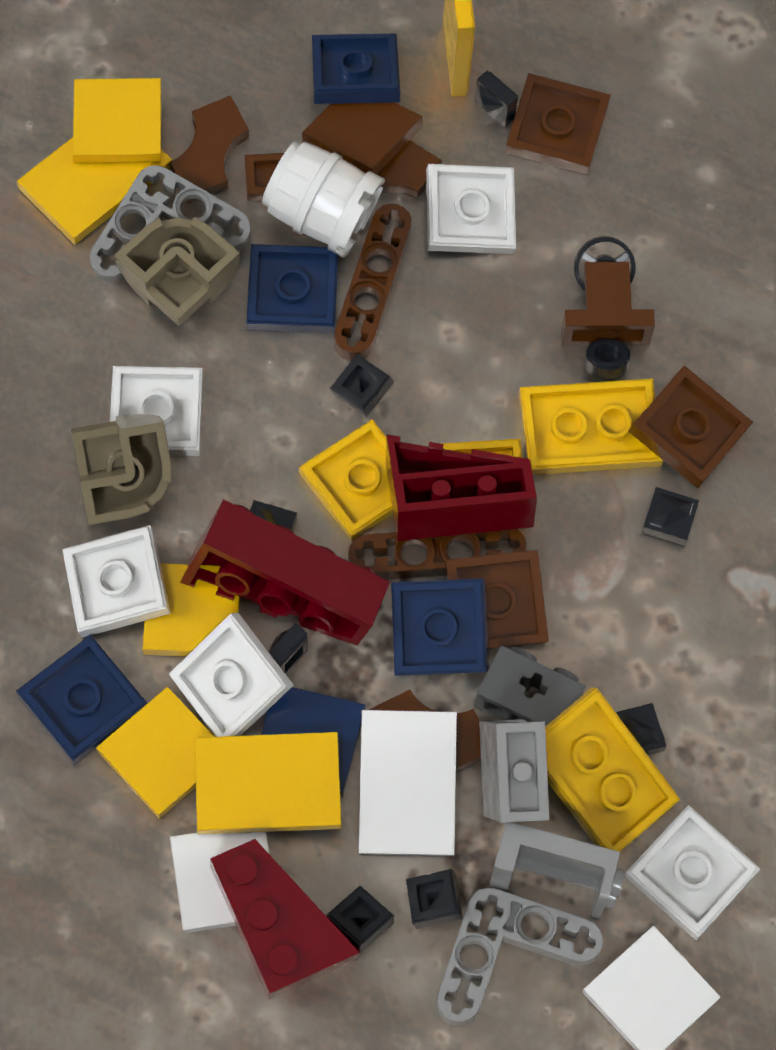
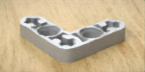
M158 165L149 166L138 174L93 246L90 253L91 267L95 275L103 281L117 282L124 278L115 265L109 266L107 270L103 269V261L100 256L102 254L110 256L115 250L117 243L116 239L111 238L113 234L124 244H127L136 235L125 233L121 228L122 219L130 213L141 215L146 221L145 226L163 217L168 220L174 218L188 219L181 213L182 204L189 199H199L206 206L205 214L199 218L202 222L208 225L216 209L220 211L217 214V221L229 227L233 222L239 223V233L241 236L232 235L229 240L225 239L237 251L244 249L249 243L251 237L250 222L247 216L240 210L172 171ZM158 179H162L164 190L175 196L177 188L181 189L174 200L172 209L167 207L170 204V199L165 194L156 192L153 197L148 195L149 191L146 185L148 181L156 183ZM212 222L211 228L221 237H224L222 227Z
M484 888L478 890L473 894L468 903L438 992L436 1004L438 1014L445 1022L454 1026L467 1025L475 1019L480 1010L502 942L573 966L582 967L590 965L597 959L603 946L601 930L595 923L587 919L499 889ZM488 900L497 903L496 911L502 914V917L493 916L486 935H496L495 941L481 933L466 932L468 927H471L476 932L478 931L482 912L475 908L476 906L484 907ZM529 915H539L547 922L548 933L541 939H530L522 932V920ZM557 922L565 924L562 935L576 938L579 931L587 933V942L594 945L593 949L585 948L582 954H577L573 952L574 943L562 938L558 942V948L551 946L550 943L555 936ZM478 944L487 952L488 960L479 969H469L461 962V950L466 945ZM453 972L467 980L481 981L480 987L470 982L466 1001L472 1004V1008H462L460 1014L451 1012L452 1003L445 1000L446 996L454 997L460 985L461 978H452Z

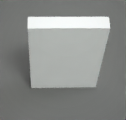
M362 710L359 854L454 856L457 712Z

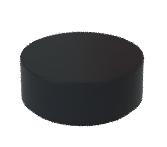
M600 339L588 346L585 368L591 376L603 381H614L627 374L630 365V351L625 344L614 339Z

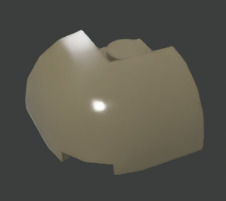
M195 217L192 220L174 218L164 221L158 218L145 226L114 255V260L119 271L133 290L149 306L153 303L180 326L206 301L212 305L224 292L239 267L240 252L209 225Z
M151 414L116 416V421L71 429L88 525L136 517L149 512L150 508L163 497L168 484L171 483V460L164 420L160 416Z

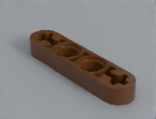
M398 204L383 205L373 215L335 328L334 346L336 352L342 359L350 362L357 354L364 359L370 356L407 248L412 219L410 213ZM390 220L398 221V227H395L393 230L391 244L384 241L385 225H388ZM384 255L389 258L392 265L386 271L375 272L368 267L367 261L372 256ZM368 292L377 296L379 304L374 309L363 310L355 304L354 300L359 294ZM356 320L363 324L361 327V341H358L354 347L347 345V338H351L353 335Z
M518 529L397 541L396 532L366 534L353 540L349 547L348 561L357 566L370 568L377 576L385 580L447 576L445 561L451 559L448 556L447 548L453 542L467 543L473 551L471 557L480 556L481 545L479 541H486V555L502 554L501 550H488L498 548L501 540H508L509 547L515 548L512 552L526 551L527 543L524 535ZM416 544L423 547L428 556L421 564L412 565L405 562L402 558V550L408 545ZM389 546H395L393 559L395 566H388ZM364 549H372L373 555L377 556L373 566H365L364 559L360 558L363 556Z

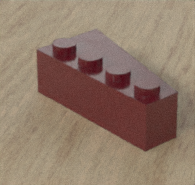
M224 499L198 541L180 583L195 587L197 580L218 586L217 596L234 601L235 596H239L256 602L260 606V613L275 618L291 614L299 617L298 621L301 627L358 646L373 626L390 584L389 581L377 576L370 568L357 566L337 556L331 549L315 545L295 535L289 528L282 525H274L254 515L248 508L232 504ZM212 565L220 566L218 573L202 569L200 566Z

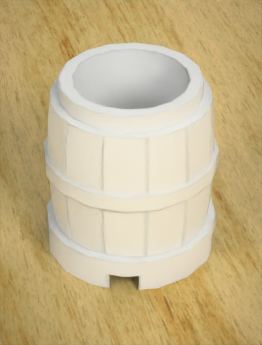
M295 141L288 147L274 170L264 192L262 204L268 207L270 214L293 227V231L300 235L304 233L320 242L328 244V250L344 258L356 243L355 240L351 239L352 234H357L360 229L363 230L382 193L383 187L381 185L385 182V179L371 171L365 174L357 167L343 160L342 156L335 152L330 153L305 141L302 144Z

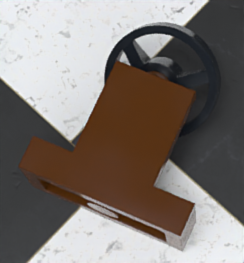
M610 236L596 237L587 241L577 252L574 260V275L580 287L585 291L586 310H565L561 328L562 345H590L592 342L600 339H614L625 345H650L655 327L654 309H632L630 284L635 276L636 263L631 250L621 240ZM612 242L621 246L626 252L615 258L608 254H602L595 258L585 251L596 243ZM581 258L586 261L584 264L585 284L579 275ZM628 259H630V269H629V262H625V261L628 260Z

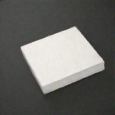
M428 164L426 168L428 251L514 254L516 250L514 168Z
M113 366L110 422L116 421V416L131 414L160 416L164 420L170 456H200L203 369Z
M151 525L62 549L77 631L82 638L171 614L155 532Z
M231 613L169 673L170 677L215 737L241 736L294 686L239 613Z
M688 805L625 873V877L697 941L755 877L760 868Z
M266 832L200 835L191 833L170 837L184 934L236 926L210 868V858L253 839H256L269 853Z
M654 925L582 991L588 1000L635 1050H666L721 998Z

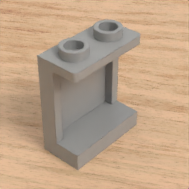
M524 719L479 721L483 816L500 823L549 820L545 721L527 722Z
M506 822L489 888L507 892L515 868L595 891L596 895L590 917L600 920L605 907L614 908L616 898L619 897L625 869L617 867L620 856L618 851L517 823Z

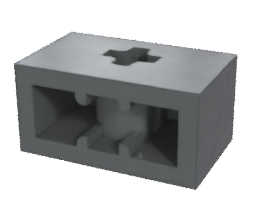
M501 645L477 691L474 708L499 720L524 719L527 722L545 721V726H547L584 694L586 685L579 683V678L566 669L556 667L552 670L537 663V658L524 649L513 647L510 650ZM531 687H535L539 692L532 699L527 698L524 695L525 692H528Z

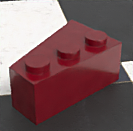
M386 434V470L397 541L534 527L537 495L530 459L472 449L471 454L443 449L444 444L429 442L428 446L400 442V436Z
M256 839L210 858L212 873L234 919L236 928L268 1000L357 960L360 952Z

